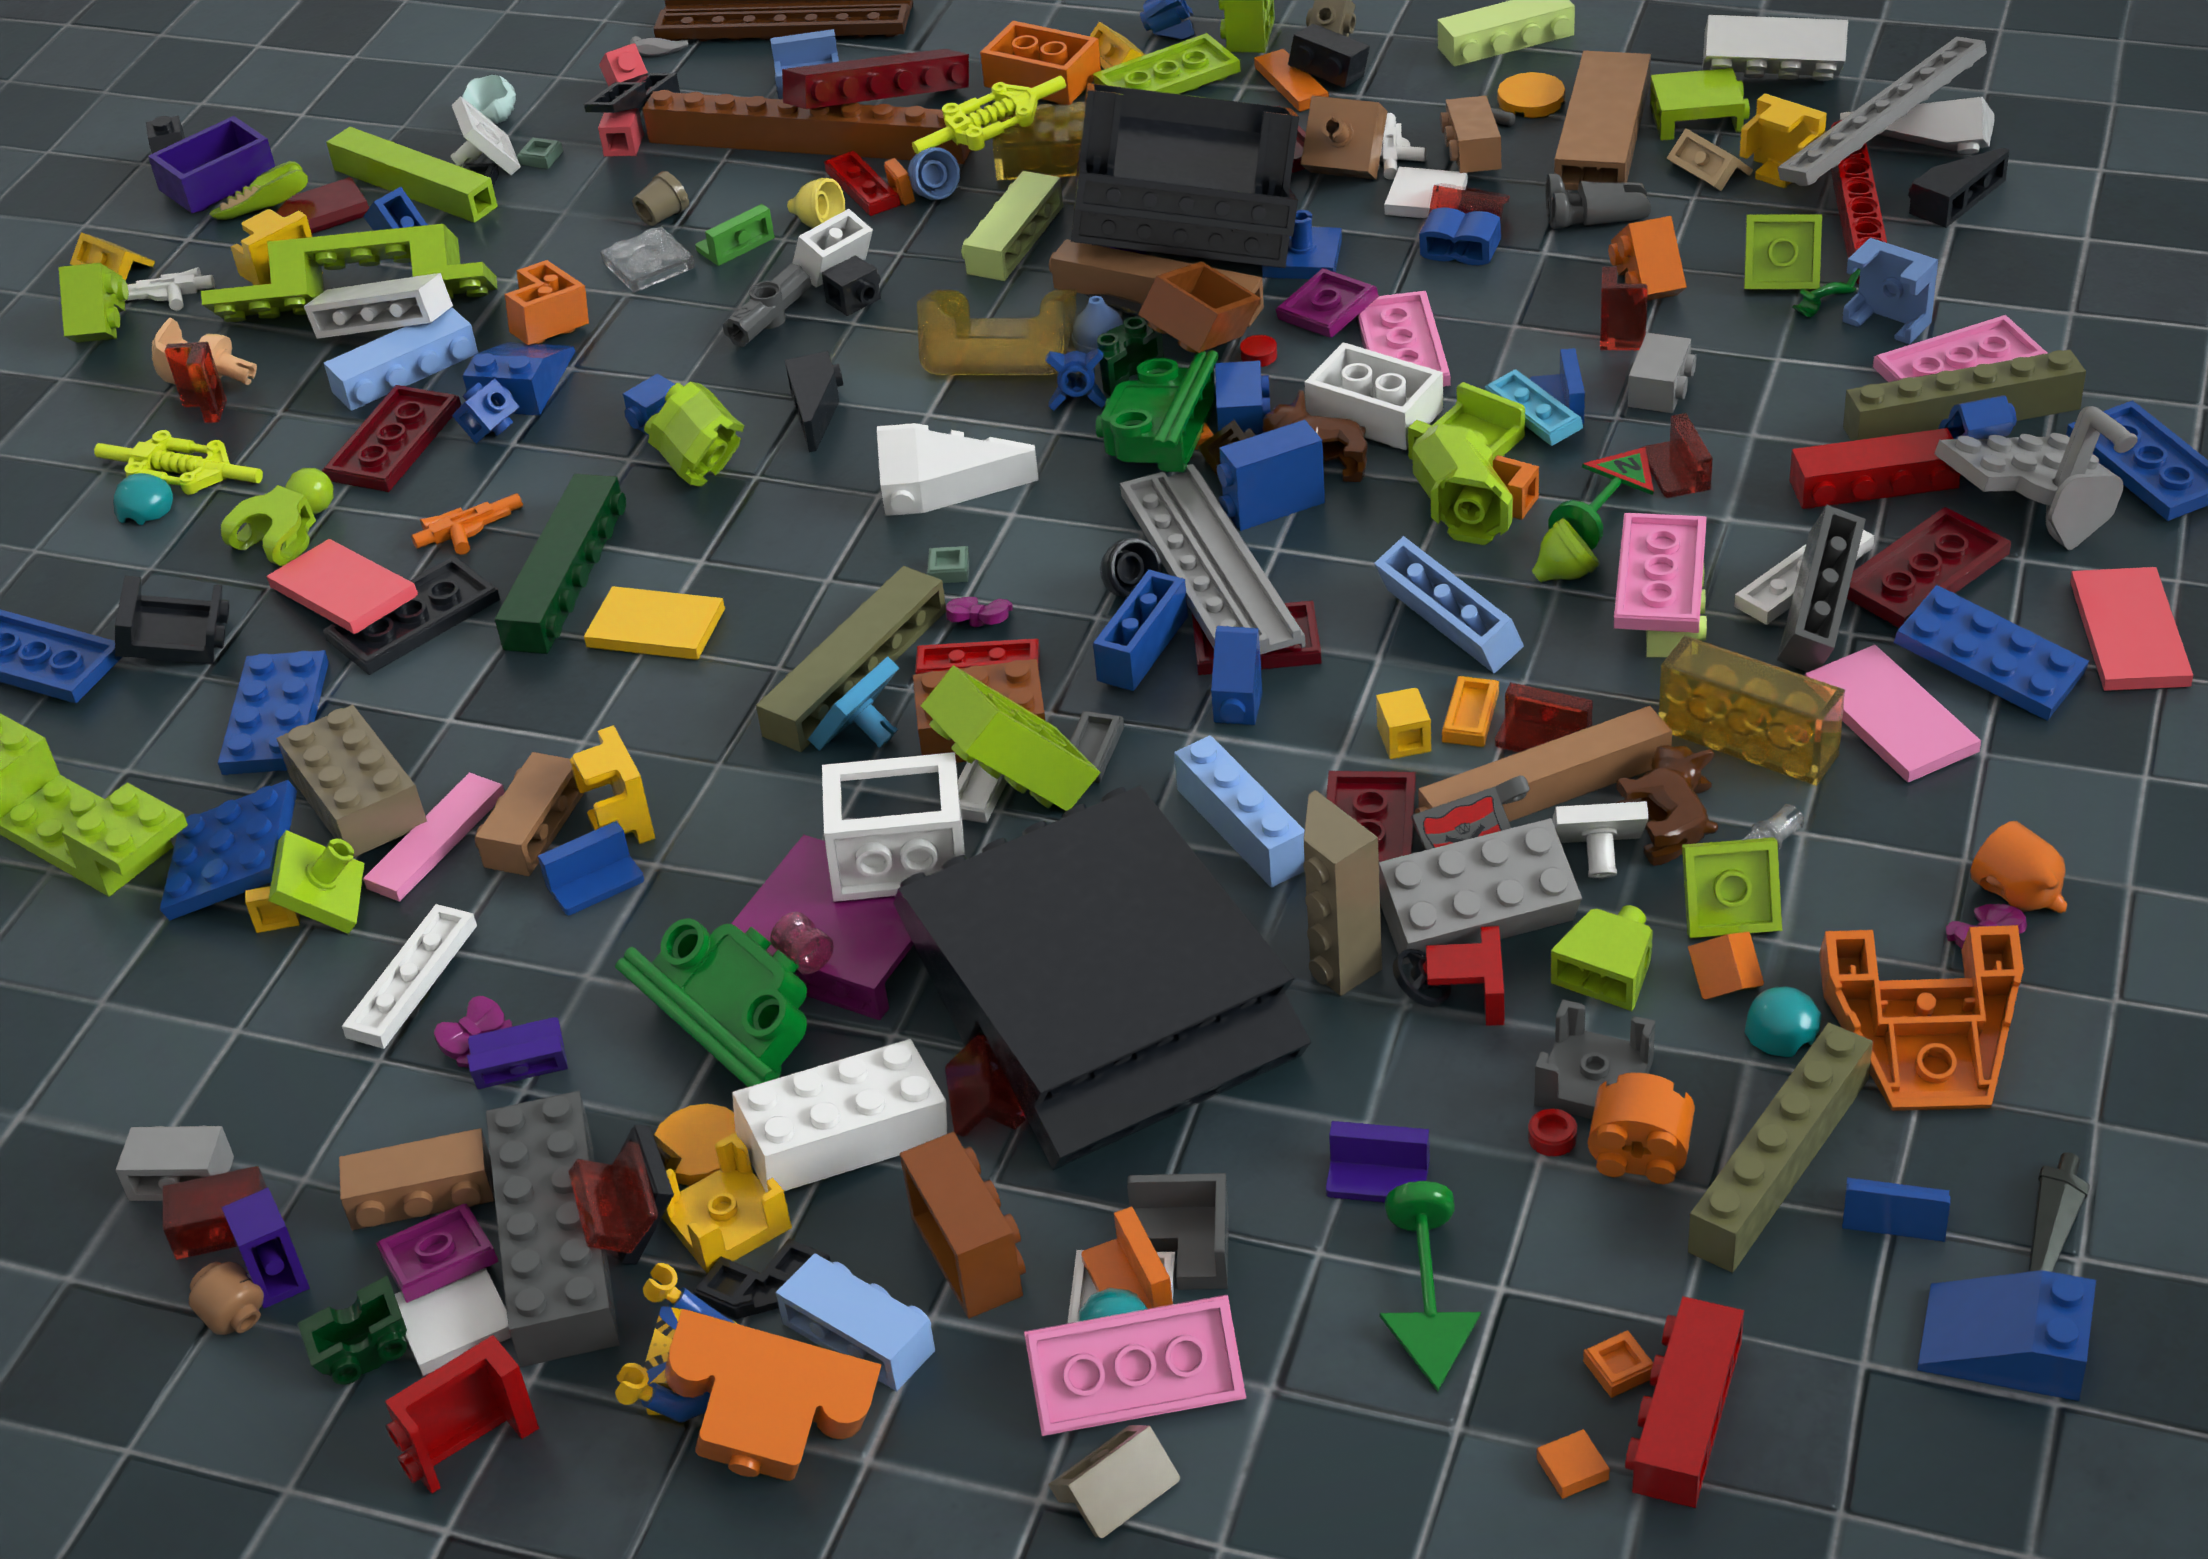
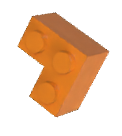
M1671 216L1629 223L1611 239V244L1608 248L1610 262L1613 266L1617 267L1618 275L1625 274L1627 291L1629 294L1633 293L1635 303L1675 296L1687 288Z
M548 260L517 270L519 289L505 294L508 326L511 334L527 345L541 344L547 338L571 333L576 328L589 324L584 284Z

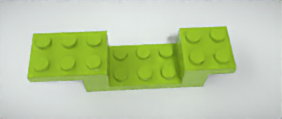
M444 224L269 241L267 244L271 284L201 291V299L204 307L214 312L215 315L224 318L226 322L246 320V315L259 314V318L280 317V312L293 311L296 315H307L304 306L324 292L322 266L326 270H341L346 268L348 263L359 262L360 266L370 267L380 265V260L394 259L396 263L411 262L413 277L441 273L450 299H453V294L467 293L468 297H482L488 295V290H498L496 275L483 262L460 264L458 238Z
M0 713V835L108 897L174 847L171 838L188 826L183 812L128 782L115 790L106 799L94 794L60 775L45 737Z

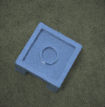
M1869 238L1848 258L1847 274L1851 275L1858 268L1860 269L1859 291L1844 306L1842 322L1859 327L1873 313L1905 323L1894 335V339L1910 345L1932 322L1938 259Z

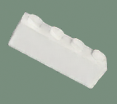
M441 273L327 289L306 304L304 308L316 338L319 339L432 323L450 309L453 304Z

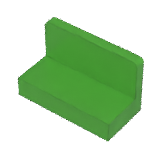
M760 204L705 231L706 239L696 243L695 246L697 252L717 266H720L775 238L770 209Z

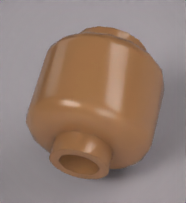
M213 1262L203 1267L190 1283L189 1306L213 1333L217 1335H228L234 1331L244 1333L259 1320L261 1315L259 1309L263 1304L264 1292L259 1285L253 1283L250 1275L240 1264L236 1262Z

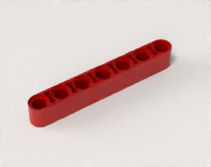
M1839 120V121H1837V122H1834V123L1831 125V128H1832L1833 126H1835L1837 123H1839L1840 121H1842V120ZM1865 143L1861 149L1854 151L1843 159L1838 166L1831 168L1848 258L1869 238L1887 243L1868 148ZM1860 276L1856 281L1857 284H1859Z

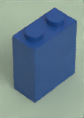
M1306 420L1219 447L1221 464L1217 465V475L1223 495L1219 497V503L1240 531L1325 503L1322 439Z

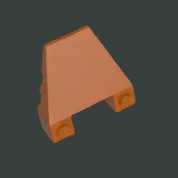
M2018 925L1969 927L1961 949L1965 978L1879 981L1873 930L1825 931L1819 953L1823 997L1843 1029L1873 1041L1869 1074L1891 1111L1991 1108L2008 1031L2014 1013L2015 1001L2024 970Z

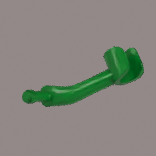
M1858 268L1851 274L1847 283L1830 282L1811 292L1801 289L1800 294L1804 295L1803 300L1800 304L1793 305L1792 308L1806 317L1814 316L1820 308V298L1832 294H1848L1856 291L1857 288L1854 285L1860 276V269Z

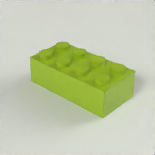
M954 665L921 705L933 719L929 723L931 728L945 739H952L955 742L951 748L958 756L970 764L978 760L980 767L996 779H999L1003 774L1005 776L1004 779L1022 794L1029 789V793L1047 808H1050L1052 804L1065 811L1073 808L1101 773L1055 726Z

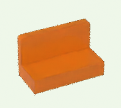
M1133 1207L1115 1212L1114 1220L1117 1239L1086 1249L1081 1253L1082 1262L1097 1291L1100 1292L1107 1288L1130 1290L1138 1295L1148 1309L1173 1304L1170 1277Z

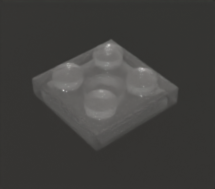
M662 226L648 229L643 234L629 240L618 241L613 246L600 251L603 263L634 293L695 268L693 255Z

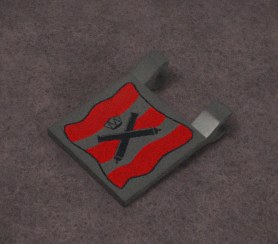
M1520 775L1495 787L1413 814L1411 819L1423 849L1428 850L1510 829L1511 825L1502 805L1524 799L1530 788L1526 778Z

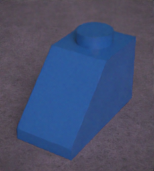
M402 187L375 200L363 216L373 231L427 225Z
M1217 626L1211 686L1213 721L1216 723L1255 725L1263 693L1259 628Z

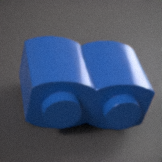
M1453 208L1433 209L1430 211L1419 233L1420 255L1429 260L1444 262L1456 259L1468 265L1488 264L1501 240L1500 217L1484 211H1473L1465 214Z
M2005 395L1960 403L1952 407L1949 418L1942 420L1938 429L1948 428L1953 439H1957L1959 436H1969L1975 439H1988L1990 435L2007 437L2016 425V411L2014 406L2008 403Z

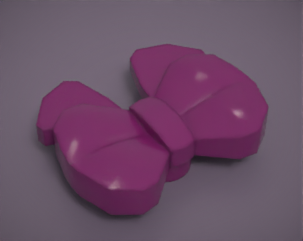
M962 597L952 599L946 604L947 620L951 622L969 620L970 626L980 627L985 624H999L1006 620L1009 616V611L1013 610L1012 603L1006 599H996L988 605L978 604V598Z
M1986 904L1974 909V916L1980 923L1970 925L1959 921H1951L1946 926L1948 941L1955 940V943L1962 949L1969 927L2018 925L2019 934H2021L2027 928L2026 916L2020 909L2007 904Z
M482 995L473 997L468 1002L467 1015L461 1018L458 1023L441 1022L437 1024L434 1036L439 1049L445 1055L456 1060L459 1067L469 1068L467 1055H470L468 1038L472 1035L512 1027V1021L509 1019L505 1021L504 1013L499 1005L492 999Z

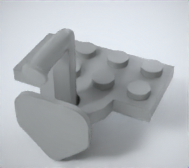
M2088 406L2080 411L2070 437L2060 433H2052L2046 437L2021 434L2019 437L2012 438L1990 435L1988 439L1959 436L1957 439L1939 440L1934 454L1983 492L2015 490L2029 499L2046 504L2045 519L2049 534L2066 549L2072 550L2113 516L2123 492L2122 479L2101 465L2099 458L2093 455L2100 433L2114 444V450L2117 453L2129 451L2136 445L2138 438L2099 408Z

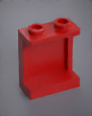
M494 1335L385 1401L392 1422L386 1425V1429L399 1451H404V1453L397 1457L410 1481L415 1483L421 1480L431 1494L441 1488L433 1466L500 1424L507 1421L521 1439L539 1429L520 1367Z

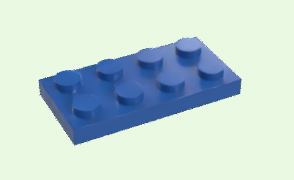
M2133 400L2103 411L2138 438L2136 445L2129 451L2117 453L2114 450V444L2100 433L2093 451V455L2099 458V463L2120 477L2124 486L2167 521L2208 506V460ZM2076 422L2068 424L2066 436H2071Z
M1938 585L1932 589L1899 628L1894 640L1895 644L2046 721L2049 720L2085 674L2089 664V660Z
M0 609V682L77 703L122 658L115 656L114 640Z
M325 650L246 656L218 759V766L222 775L287 770L276 738L289 733L297 726L307 725L315 721L329 664Z

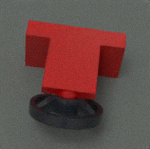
M1499 926L1481 927V943L1426 945V953L1416 949H1407L1395 958L1393 962L1394 977L1400 988L1415 1002L1427 1007H1438L1449 998L1451 984L1483 983L1486 1026L1505 1025L1504 983ZM1409 958L1413 965L1411 977L1414 982L1412 984L1407 980L1402 969V959ZM1435 986L1442 990V996L1440 998H1431L1420 993L1417 989L1419 987L1431 989Z

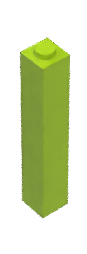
M350 126L326 142L335 171L391 192L402 187L409 199L473 223L498 207L490 177Z

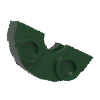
M1129 317L1124 321L1123 325L1110 329L1097 338L1098 349L1104 353L1103 358L1099 362L1103 391L1110 397L1118 384L1129 381L1130 376L1137 374V367L1140 363L1154 358H1164L1162 333L1150 328L1142 317Z
M388 1275L357 1291V1300L350 1307L336 1310L328 1306L298 1322L311 1366L324 1375L332 1376L336 1384H351L358 1380L362 1374L379 1368L387 1361L400 1358L407 1350L405 1340L407 1328Z

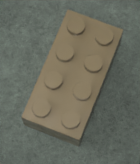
M354 705L336 709L329 713L328 716L307 725L297 726L289 733L276 738L290 778L334 839H342L352 846L354 857L403 836L414 827L427 822L416 785Z

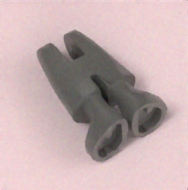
M1548 174L1546 177L1547 216L1550 217L1551 229H1562L1581 223L1584 226L1641 220L1648 217L1651 212V204L1647 197L1645 186L1642 183L1580 181L1578 193H1572L1565 189L1564 182L1559 174Z

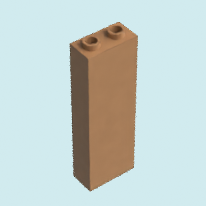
M1583 50L1555 156L1554 174L1557 173L1561 176L1566 190H1578L1580 181L1627 182L1650 85L1651 54Z

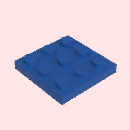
M286 780L273 786H264L255 793L236 800H228L216 808L200 814H192L186 818L188 826L177 834L159 909L169 921L242 894L245 890L255 889L271 883L278 840L286 830L290 831L297 790L290 781Z

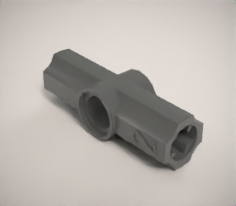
M791 263L772 281H763L753 285L749 289L750 300L723 324L724 334L731 339L734 345L744 347L763 329H773L782 325L786 320L785 309L811 287L810 276L803 271L801 266Z

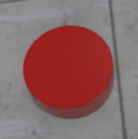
M1253 335L1245 338L1240 344L1242 362L1260 361L1261 367L1270 365L1277 359V342L1267 335Z
M1541 1110L1534 1114L1529 1121V1144L1536 1152L1545 1156L1564 1155L1570 1152L1576 1145L1577 1123L1569 1113L1563 1110Z

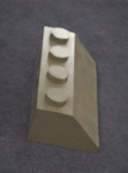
M1315 790L1308 795L1304 831L1305 862L1303 867L1306 876L1307 896L1305 897L1308 913L1309 969L1313 977L1320 984H1326L1338 995L1342 996L1382 970L1378 837Z

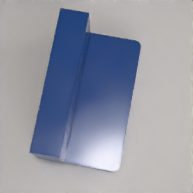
M1560 349V374L1532 376L1530 380L1579 415L1582 419V424H1584L1585 391L1576 349Z
M617 821L538 855L545 885L563 912L568 916L644 882L643 872L630 856L624 830Z
M1847 1177L1842 1228L1945 1242L1951 1200L1949 1196L1950 1190Z

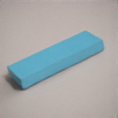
M1516 369L1485 386V390L1524 405L1525 426L1551 446L1583 429L1582 419L1579 415Z

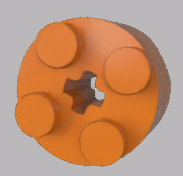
M1625 1073L1618 1075L1617 1083L1607 1086V1081L1602 1083L1597 1091L1588 1137V1148L1591 1155L1597 1160V1170L1608 1177H1620L1625 1173L1646 1176L1648 1180L1656 1184H1669L1673 1182L1676 1173L1683 1168L1687 1160L1695 1112L1692 1097L1686 1092L1684 1099L1680 1094L1673 1091L1674 1083L1672 1081L1647 1073Z

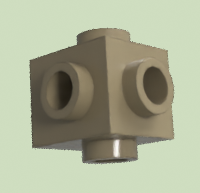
M1314 0L1313 8H1310L1307 13L1306 25L1308 27L1311 24H1316L1349 37V33H1353L1356 25V16L1354 14L1356 5L1351 0Z

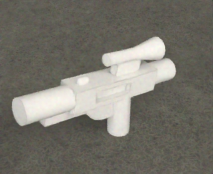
M1387 113L1383 147L1380 161L1383 160L1384 177L1389 180L1394 179L1396 176L1397 160L1423 162L1426 160V148L1410 146V142L1401 135V123H1396V117L1392 113Z
M197 267L181 273L161 275V278L136 281V284L127 285L129 291L128 300H168L169 307L174 311H179L184 305L182 295L197 293V290L215 288L213 275L201 276L200 268Z

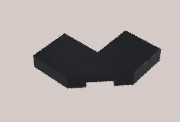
M788 1239L762 1273L721 1256L694 1289L693 1293L718 1312L734 1319L779 1308L775 1292L814 1253L831 1262L830 1255Z

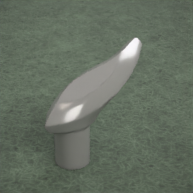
M638 36L632 37L630 40V44L635 43L639 54L645 57L668 55L688 47V40L641 39Z

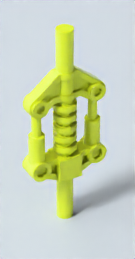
M1060 75L1033 88L998 82L992 86V93L978 99L974 97L959 105L947 103L942 107L946 127L912 142V147L915 153L918 154L927 148L937 147L953 140L957 145H967L972 151L981 150L985 147V141L1004 133V130L1016 124H1019L1021 127L1030 126L1034 121L1037 101L1066 88L1065 80ZM990 101H995L994 103H992V106L987 105L984 107V110L982 108L980 109V106ZM1013 112H1016L1015 117H1012L1004 122L997 121V119L1002 120L1005 118V116L1009 117L1013 115Z
M167 430L155 432L151 439L146 442L139 441L134 448L98 443L94 449V454L97 458L128 462L124 468L126 476L136 473L151 474L165 480L167 484L181 486L182 491L187 495L195 494L199 490L221 482L224 479L260 483L263 478L261 469L230 464L225 445L222 441L213 440L207 445L195 444L193 440L171 437L170 432ZM193 452H199L208 454V456L203 459L201 456H193L188 454H192ZM166 472L182 473L180 477L168 476Z

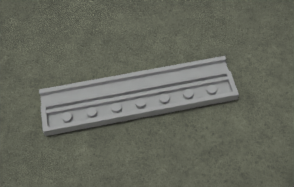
M1194 464L1187 465V472L1167 477L1165 472H1160L1120 483L1122 498L1148 541L1156 549L1168 574L1185 579L1187 605L1213 648L1215 646L1217 626L1259 628L1260 654L1297 644L1301 648L1306 647L1305 635Z

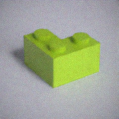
M1219 0V10H1224L1225 19L1221 20L1220 35L1221 39H1226V49L1230 52L1265 53L1275 21L1274 0Z
M101 263L58 267L64 337L76 343L117 339L116 328L120 327L119 311H125L124 300H128L129 297L125 279Z

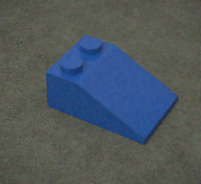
M506 342L474 355L462 375L466 391L479 382L485 387L492 380L496 379L502 387L509 390L514 401L519 405V408L513 414L541 415L571 361L575 348L574 346L527 345L525 343Z
M2039 1270L1932 1283L1917 1371L2079 1401L2087 1364L2096 1280Z

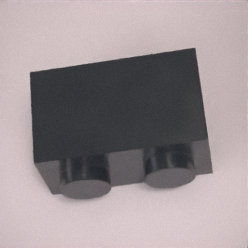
M1311 24L1294 34L1288 65L1345 88L1364 77L1370 46L1316 24Z

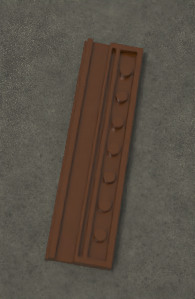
M664 0L665 8L660 10L654 26L655 38L670 41H680L682 39L709 41L717 38H728L729 40L760 38L768 40L774 37L834 29L835 36L852 35L853 37L861 38L867 35H884L886 37H894L904 34L910 10L914 3L913 0Z

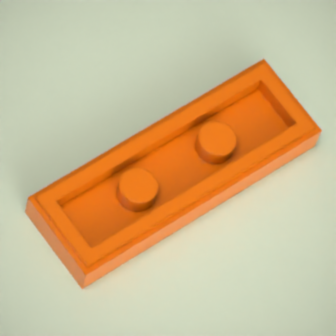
M1284 49L1254 57L1255 69L1299 112L1310 109L1312 96L1329 97L1328 91L1309 73L1288 65L1290 54Z

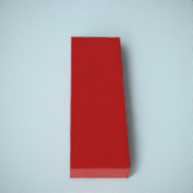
M850 151L824 161L826 173L839 183L840 187L869 216L900 206L899 194L855 151Z
M1039 639L917 646L915 674L950 670L953 665L961 669L971 666H984L1037 659L1039 670Z

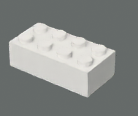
M1708 15L1704 36L1702 70L1733 68L1734 72H1742L1744 77L1762 78L1764 73L1778 74V78L1787 80L1798 79L1799 75H1813L1812 79L1818 81L1833 80V76L1840 75L1846 60L1848 20Z
M911 1039L732 1092L735 1132L746 1145L750 1162L765 1192H768L767 1180L774 1178L780 1187L787 1191L900 1156V1153L947 1134L946 1099Z

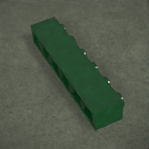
M588 474L573 475L495 617L503 650L548 654L555 639L561 635L562 626L568 614L574 610L575 602L581 589L586 587L594 564L599 562L601 551L607 539L612 537L614 526L619 516L625 512L626 497L620 490L618 477Z

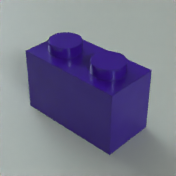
M269 1188L221 1207L248 1274L253 1283L259 1285L264 1292L262 1304L264 1309L310 1289L287 1227Z

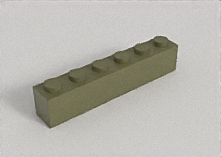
M2071 349L2064 351L2056 350L2051 353L2031 357H2018L2013 360L1992 364H1979L1975 367L1953 371H1941L1936 374L1920 377H1907L1881 384H1868L1863 387L1846 390L1843 429L1851 441L1937 430L1941 421L1949 418L1950 411L1954 405L2005 395L2008 403L2014 406L2016 421L2080 410L2086 370Z
M906 566L901 567L890 579L886 580L867 601L863 602L848 619L840 624L818 647L813 649L793 671H790L756 705L762 737L802 752L811 743L808 740L810 735L831 707L887 656L895 662L946 612L942 580Z
M1828 1022L1691 1211L1688 1253L1733 1273L1869 1080L1872 1040Z

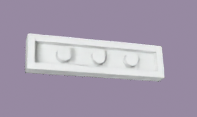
M1865 530L1862 533L1856 560L1873 549L1874 535ZM1806 544L1736 593L1734 607L1766 625L1790 609Z
M435 904L342 1025L346 1039L385 1049L477 927L474 914Z

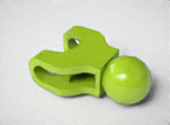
M301 468L291 474L285 487L277 485L267 494L250 497L241 501L225 517L221 524V536L224 543L238 550H247L250 546L263 540L262 546L268 561L279 566L286 565L299 557L308 548L310 542L308 531L316 522L314 515L326 510L334 498L332 481L324 472L317 468ZM244 523H247L237 534L240 526Z

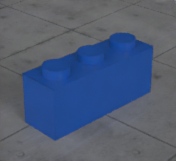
M1148 569L1093 642L1097 681L1132 691L1136 689L1188 618L1184 578Z

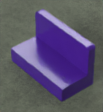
M556 1017L472 1035L468 1038L470 1055H467V1059L477 1090L568 1069L561 1027Z
M1340 1121L1331 1122L1329 1133L1330 1166L1326 1183L1327 1197L1385 1203L1388 1193L1397 1186L1408 1182L1427 1181L1430 1163L1429 1129Z

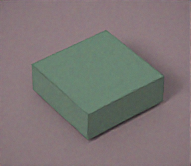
M532 137L517 154L519 164L549 169L563 153L562 143L556 140Z
M968 546L929 548L927 575L941 579L943 583L968 582L970 559Z

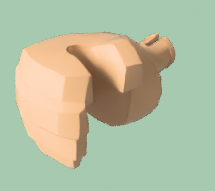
M169 318L156 333L152 341V361L155 370L165 382L193 389L213 387L224 375L249 385L252 382L251 379H254L256 375L257 365L231 355L232 342L229 337L224 335H204L190 355L188 341L183 340L178 322Z

